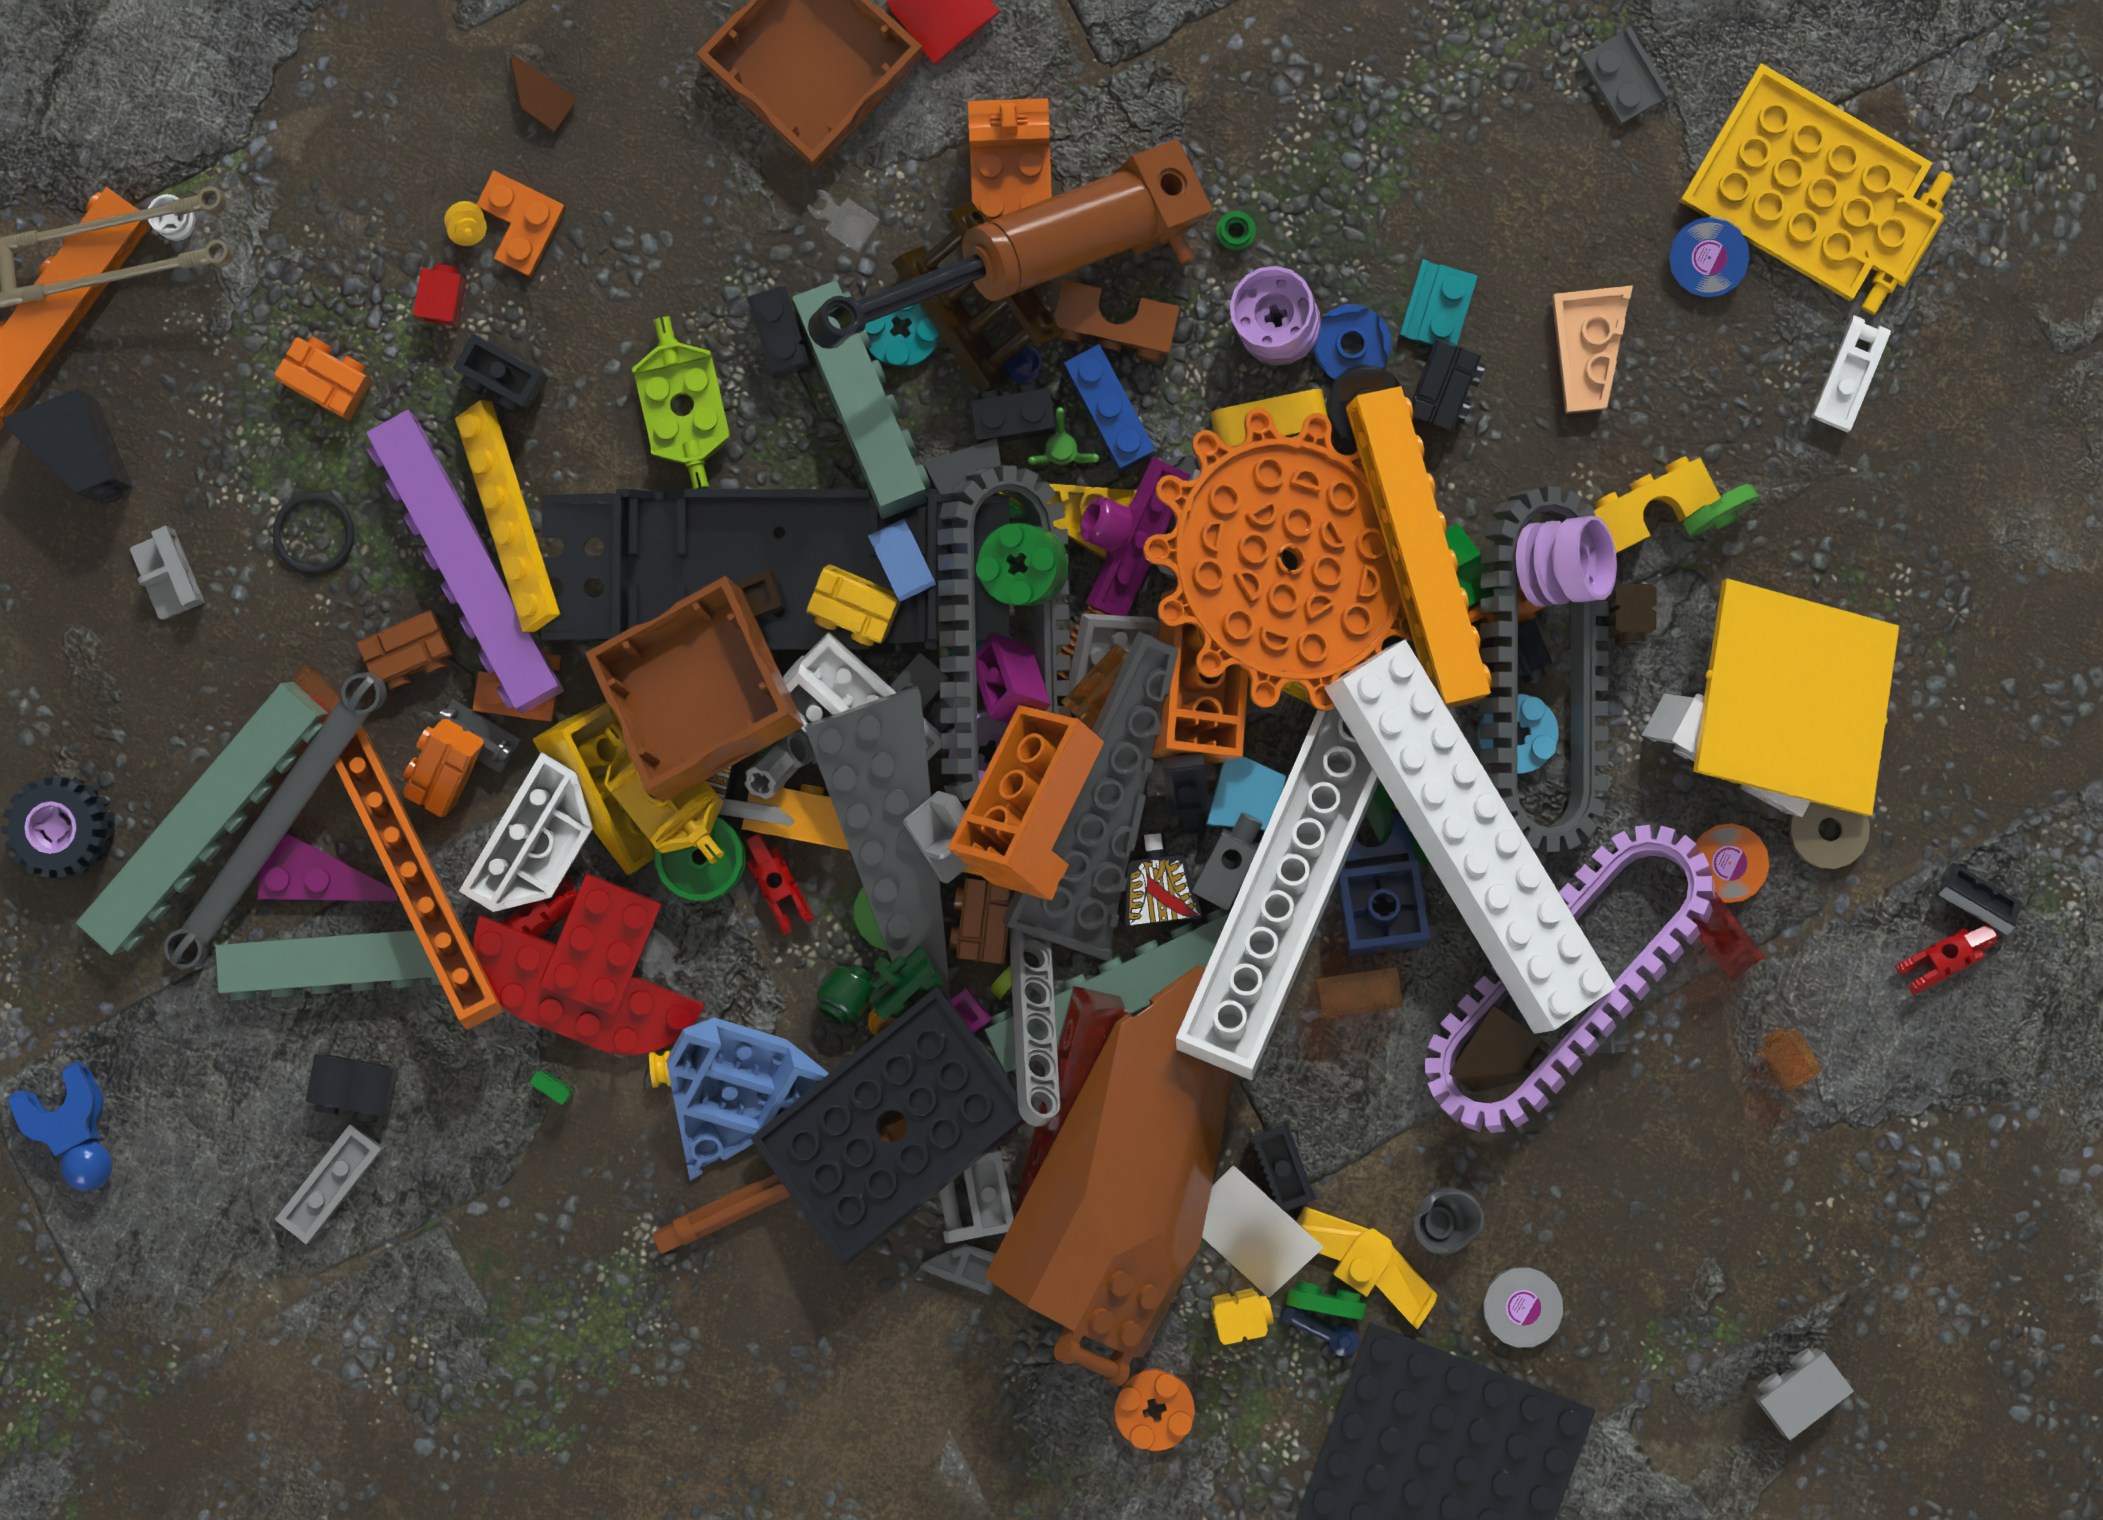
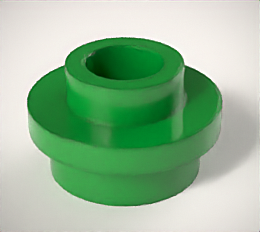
M1242 211L1228 212L1220 218L1217 224V239L1228 250H1244L1252 244L1255 238V223L1248 214ZM1233 225H1238L1243 229V235L1240 238H1233L1229 235L1228 229Z

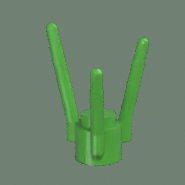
M1059 407L1056 410V434L1047 441L1046 453L1040 456H1032L1028 459V462L1031 465L1041 464L1046 466L1051 463L1056 467H1067L1072 462L1076 464L1097 462L1099 456L1097 454H1080L1077 452L1075 440L1070 435L1065 434L1064 409Z

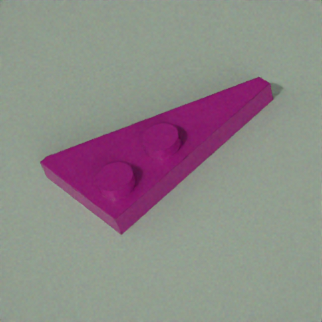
M288 833L283 836L258 872V899L400 901L396 890L389 885L370 877L340 859Z

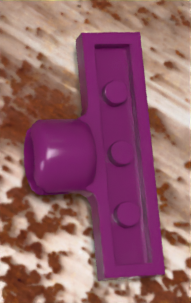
M1152 457L1133 501L1128 506H1123L1106 497L1096 498L1087 506L1080 521L1081 536L1085 541L1103 548L1107 553L1106 560L1086 601L1087 604L1111 615L1127 616L1151 564L1144 557V543L1152 535L1164 534L1173 516L1172 511L1157 499L1155 492L1156 484L1166 475H1173L1182 480L1189 481L1190 474Z

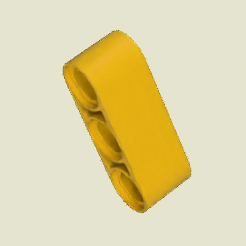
M1312 389L1221 408L1209 413L1213 432L1222 442L1233 447L1239 446L1244 442V420L1246 414L1255 408L1267 410L1271 414L1278 432L1289 438L1299 435L1305 418L1310 414L1321 413L1328 418L1322 389Z

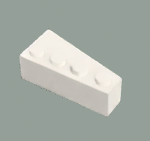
M1664 694L1642 736L1653 742L1675 744L1672 750L1673 753L1684 759L1695 761L1704 696L1696 694L1692 698ZM1743 784L1740 786V789L1786 814L1803 817L1810 804L1809 801Z

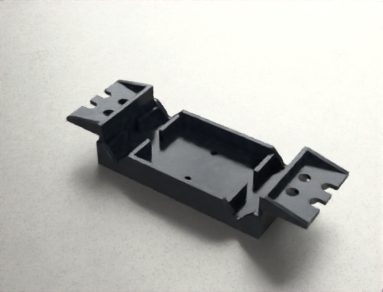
M616 489V493L542 495V538H558L562 541L564 549L558 557H542L548 577L561 580L563 592L558 597H555L560 615L541 627V640L608 641L635 625H640L659 617L678 601L724 576H727L736 583L770 569L775 574L786 608L781 618H776L773 614L757 621L771 653H808L828 632L835 636L852 653H938L939 632L953 631V621H939V606L952 605V596H938V581L951 580L952 571H938V555L949 553L947 551L948 545H938L937 530L952 527V522L941 519L939 516L943 503L956 501L949 494H938V489H926L927 503L882 520L869 489H681L667 492ZM1007 495L989 496L982 502L975 517L976 641H987L993 633L1009 638L1010 605L992 597L984 588L976 573L979 552L987 537L996 529L1010 523V496ZM905 519L936 585L901 601L888 636L881 644L874 642L873 646L864 645L853 640L850 637L852 632L837 626L836 630H829L814 623L815 616L806 613V610L815 591L823 568L829 564L894 591L868 536ZM780 527L785 530V535L782 538L774 536L776 528ZM592 538H598L604 544V551L598 557H590L585 552V545ZM593 578L600 579L604 585L602 594L595 598L589 597L585 592V584Z

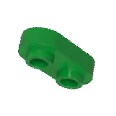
M1298 1281L1297 1288H1288L1286 1305L1352 1319H1365L1368 1303L1360 1301L1361 1293L1337 1289L1336 1295L1320 1293L1322 1287L1320 1285Z

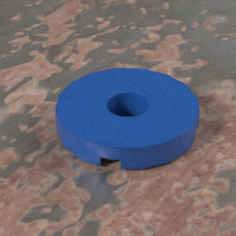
M1344 304L1330 310L1320 320L1321 330L1317 343L1312 348V353L1318 367L1330 379L1335 380L1347 368L1361 364L1378 365L1384 368L1391 353V334L1386 322L1374 311L1360 304ZM1344 335H1358L1363 342L1362 351L1354 355L1344 352L1341 347V338Z

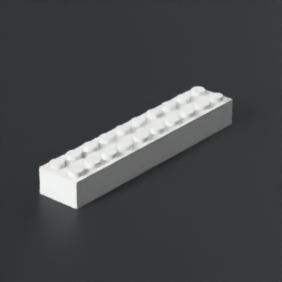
M1406 639L1385 648L1324 687L1532 1032L1536 1034L1556 1030L1615 989L1616 986Z
M1336 707L1328 711L1317 710L1176 1036V1050L1249 1080H1253L1380 781Z

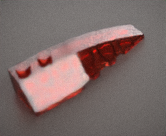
M1073 986L1057 1045L1060 1109L1047 1124L1035 1126L1013 1207L1014 1217L1019 1211L1114 1025L1118 1020L1129 1014V1011L1125 1010V1005L1120 996ZM1042 1100L1039 1113L1047 1114V1106Z

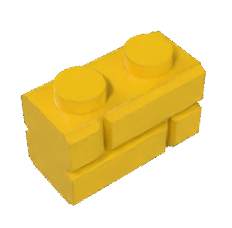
M829 564L823 568L806 613L815 616L813 622L823 628L836 630L837 626L852 632L850 637L853 640L864 645L873 646L874 642L881 644L887 638L901 602H899L895 591Z
M1253 1288L1236 1291L1234 1296L1227 1293L1211 1297L1210 1306L1216 1333L1220 1342L1224 1345L1241 1342L1244 1336L1248 1340L1266 1336L1268 1331L1267 1325L1274 1323L1269 1299H1267L1266 1295L1259 1296Z

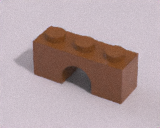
M1063 280L1054 317L1057 326L1063 333L1058 338L1059 340L1081 345L1082 340L1092 341L1100 344L1103 351L1117 354L1121 352V348L1137 352V358L1150 362H1159L1160 357L1168 359L1180 306L1141 298L1138 312L1131 321L1125 324H1113L1108 322L1099 310L1102 288Z

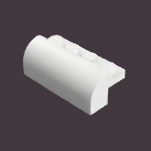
M830 632L805 656L802 655L783 676L786 687L803 721L804 727L801 729L806 732V724L896 693ZM923 717L927 760H929L941 748V733Z

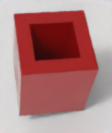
M434 264L433 270L421 268L413 315L419 321L459 327L467 281L461 274H457V268L443 264Z

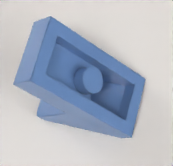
M905 519L868 536L899 602L936 585Z

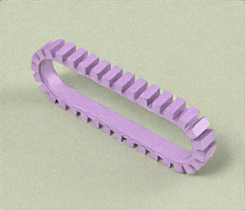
M1650 825L1635 826V842H1631L1626 832L1622 831L1611 838L1617 849L1616 853L1611 854L1601 845L1592 855L1595 865L1599 868L1597 873L1584 864L1575 874L1578 883L1583 887L1580 892L1569 883L1559 892L1577 921L1616 876L1636 859L1647 856L1665 857L1678 864L1688 880L1687 898L1680 910L1614 982L1616 988L1600 998L1525 1082L1505 1100L1490 1104L1475 1102L1459 1091L1455 1078L1449 1074L1455 1065V1059L1460 1050L1478 1030L1492 1007L1498 1008L1510 995L1493 966L1491 969L1500 980L1494 984L1487 977L1483 976L1474 986L1483 999L1477 1003L1467 994L1457 1004L1462 1013L1466 1015V1018L1461 1022L1452 1013H1449L1440 1023L1445 1031L1450 1034L1448 1040L1434 1034L1428 1046L1432 1054L1440 1058H1425V1073L1430 1080H1434L1427 1084L1435 1100L1439 1104L1442 1103L1440 1107L1455 1122L1461 1118L1460 1121L1466 1128L1478 1132L1481 1131L1485 1119L1486 1128L1490 1133L1506 1131L1505 1116H1509L1516 1128L1529 1121L1522 1107L1528 1103L1537 1112H1540L1549 1102L1540 1089L1546 1085L1557 1094L1566 1084L1563 1077L1556 1071L1562 1066L1574 1075L1583 1065L1579 1057L1573 1052L1579 1047L1590 1057L1600 1046L1596 1038L1591 1035L1592 1031L1596 1029L1607 1038L1616 1028L1613 1019L1608 1016L1611 1010L1624 1019L1633 1009L1630 1000L1625 995L1630 992L1641 1001L1650 991L1647 982L1642 976L1647 973L1658 982L1667 972L1664 963L1658 958L1663 954L1671 962L1675 963L1684 953L1681 944L1676 941V938L1681 936L1690 945L1697 939L1701 933L1698 925L1692 919L1695 918L1708 923L1713 911L1708 900L1715 899V883L1711 876L1713 874L1704 853L1699 854L1697 844L1684 835L1678 842L1679 838L1676 830L1665 826H1660L1657 838L1654 839Z

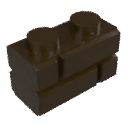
M1619 584L1615 586L1611 594L1604 600L1609 601V616L1604 617V626H1609V638H1615L1614 645H1639V643L1645 642L1646 635L1656 630L1657 611L1653 610L1652 607L1657 605V587L1653 586V584Z

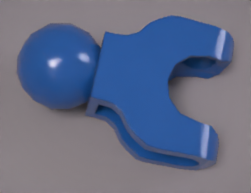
M76 1061L63 1070L62 1077L65 1082L67 1095L64 1104L56 1111L47 1112L35 1094L24 1090L11 1094L9 1105L22 1134L32 1140L43 1141L49 1145L54 1156L62 1157L60 1166L62 1177L76 1190L91 1191L98 1189L109 1179L113 1166L110 1153L103 1145L97 1142L101 1140L97 1129V1121L103 1110V1094L89 1068L80 1061Z

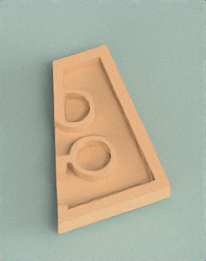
M1633 285L1553 294L1552 303L1565 414L1598 411L1607 408L1620 339L1623 335L1625 316Z

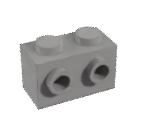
M1807 1348L1798 1353L1790 1361L1792 1367L1780 1376L1778 1373L1768 1376L1758 1385L1760 1391L1753 1396L1779 1432L1788 1440L1793 1439L1854 1392L1826 1353L1818 1348H1815L1813 1351Z

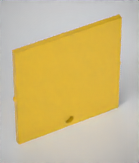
M1728 578L1722 580L1709 669L1706 672L1707 682L1693 772L1863 816H1872L1884 730L1888 722L1886 716L1899 625Z

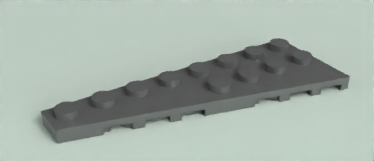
M1138 631L1092 728V731L1104 741V744L1052 848V851L1068 863L1069 866L1058 883L1057 891L1052 901L1015 891L1002 919L1007 927L1106 961L1109 960L1112 953L1109 947L1113 929L1117 927L1119 921L1117 910L1121 892L1125 891L1128 880L1125 874L1130 852L1135 849L1146 796L1143 794L1148 772H1152L1154 763L1151 757L1156 735H1160L1162 722L1160 721L1163 702L1165 694H1169L1178 649L1173 644Z
M915 686L805 725V730L891 962L899 955H902L904 958L907 957L920 945L928 952L935 969L943 980L941 989L950 1000L951 992L939 877L903 823V820L931 797L921 692L919 686ZM918 988L910 997L916 1004L926 994Z

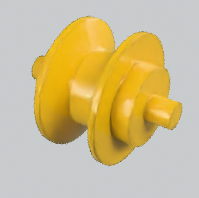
M461 201L453 204L446 211L444 223L447 228V234L454 243L461 246H471L483 239L486 234L487 225L484 214L478 205L468 201Z

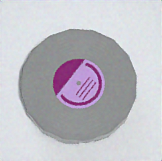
M1530 1267L1511 1268L1497 1274L1487 1285L1482 1299L1484 1318L1489 1330L1503 1343L1517 1348L1534 1347L1547 1341L1558 1329L1563 1316V1298L1557 1285L1546 1274Z

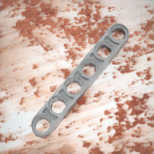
M1009 927L1018 1109L1021 1117L1028 1124L1043 1126L1060 1109L1051 941ZM1023 952L1034 954L1039 960V968L1029 966L1024 960ZM1025 988L1035 989L1041 996V1004L1031 1002L1025 994ZM1027 1024L1037 1025L1043 1032V1040L1031 1037L1027 1031ZM1029 1060H1035L1042 1064L1045 1069V1077H1039L1032 1073L1029 1068ZM1031 1097H1038L1045 1102L1047 1114H1041L1034 1110L1031 1105Z

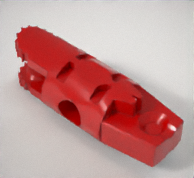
M760 833L746 839V843L754 857L753 860L747 862V865L758 883L783 936L792 932L787 915L784 914L779 905L780 903L793 898L801 919L806 924L815 920L779 847L770 850ZM774 875L782 877V883L777 888L770 886V879Z
M565 876L552 898L524 904L507 916L502 923L536 937H541L568 916L578 893L576 890L573 891L574 884L570 877Z
M1989 924L1971 932L1964 928L1899 962L1894 967L1899 975H1904L1925 964L1927 965L1930 972L1915 979L1908 987L1914 996L1982 960L1985 957L1983 951L1995 945L1998 937ZM1945 955H1951L1953 958H1948Z

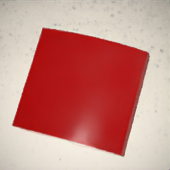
M888 0L885 2L909 34L922 45L923 51L933 64H940L967 38H973L1001 12L992 0Z

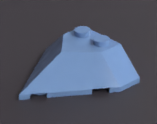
M715 1017L684 1028L666 1063L690 1181L703 1174L702 1168L719 1158L725 1161L754 1144L750 1138L829 1073L791 1042L781 1037Z

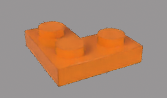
M493 170L476 205L482 211L510 224L494 259L532 278L566 207L564 204Z

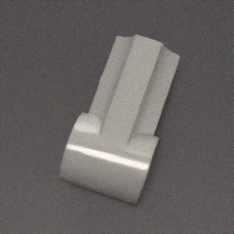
M795 731L771 744L766 752L759 754V758L746 771L747 778L744 784L752 795H758L764 799L772 797L798 768L811 762L813 750L807 737L801 732Z

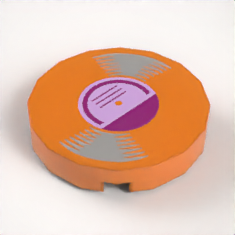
M1733 823L1715 825L1702 832L1695 840L1700 852L1699 854L1704 853L1713 874L1711 876L1715 883V901L1723 903L1744 901L1756 894L1766 881L1770 866L1768 851L1760 837L1749 828Z

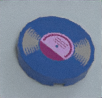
M1709 216L1691 221L1681 228L1673 239L1669 259L1671 272L1679 285L1692 294L1712 297L1723 295L1739 284L1746 274L1750 256L1748 243L1738 227L1726 219Z

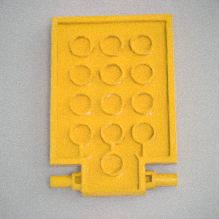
M1761 63L1679 202L1704 217L1714 216L1730 221L1741 230L1747 242L1848 301L1854 299L1871 269L1877 271L1871 281L1874 286L1861 306L1865 312L1875 315L1887 293H1893L1897 284L1902 287L1906 286L1945 219V216L1940 213L1944 205L1942 199L1952 184L1954 177L1944 171H1940L1928 193H1923L1920 199L1917 200L1913 196L1933 164L1932 162Z

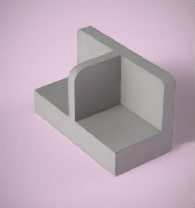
M167 526L151 532L153 538L130 548V552L141 575L137 578L139 585L146 587L159 619L166 620L205 603L174 529Z
M937 791L903 820V823L941 882L949 883L968 867L965 862L947 849L966 810L957 796Z

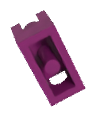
M993 633L976 651V678L989 718L1009 724L1018 705L1046 711L1051 702L1031 645Z

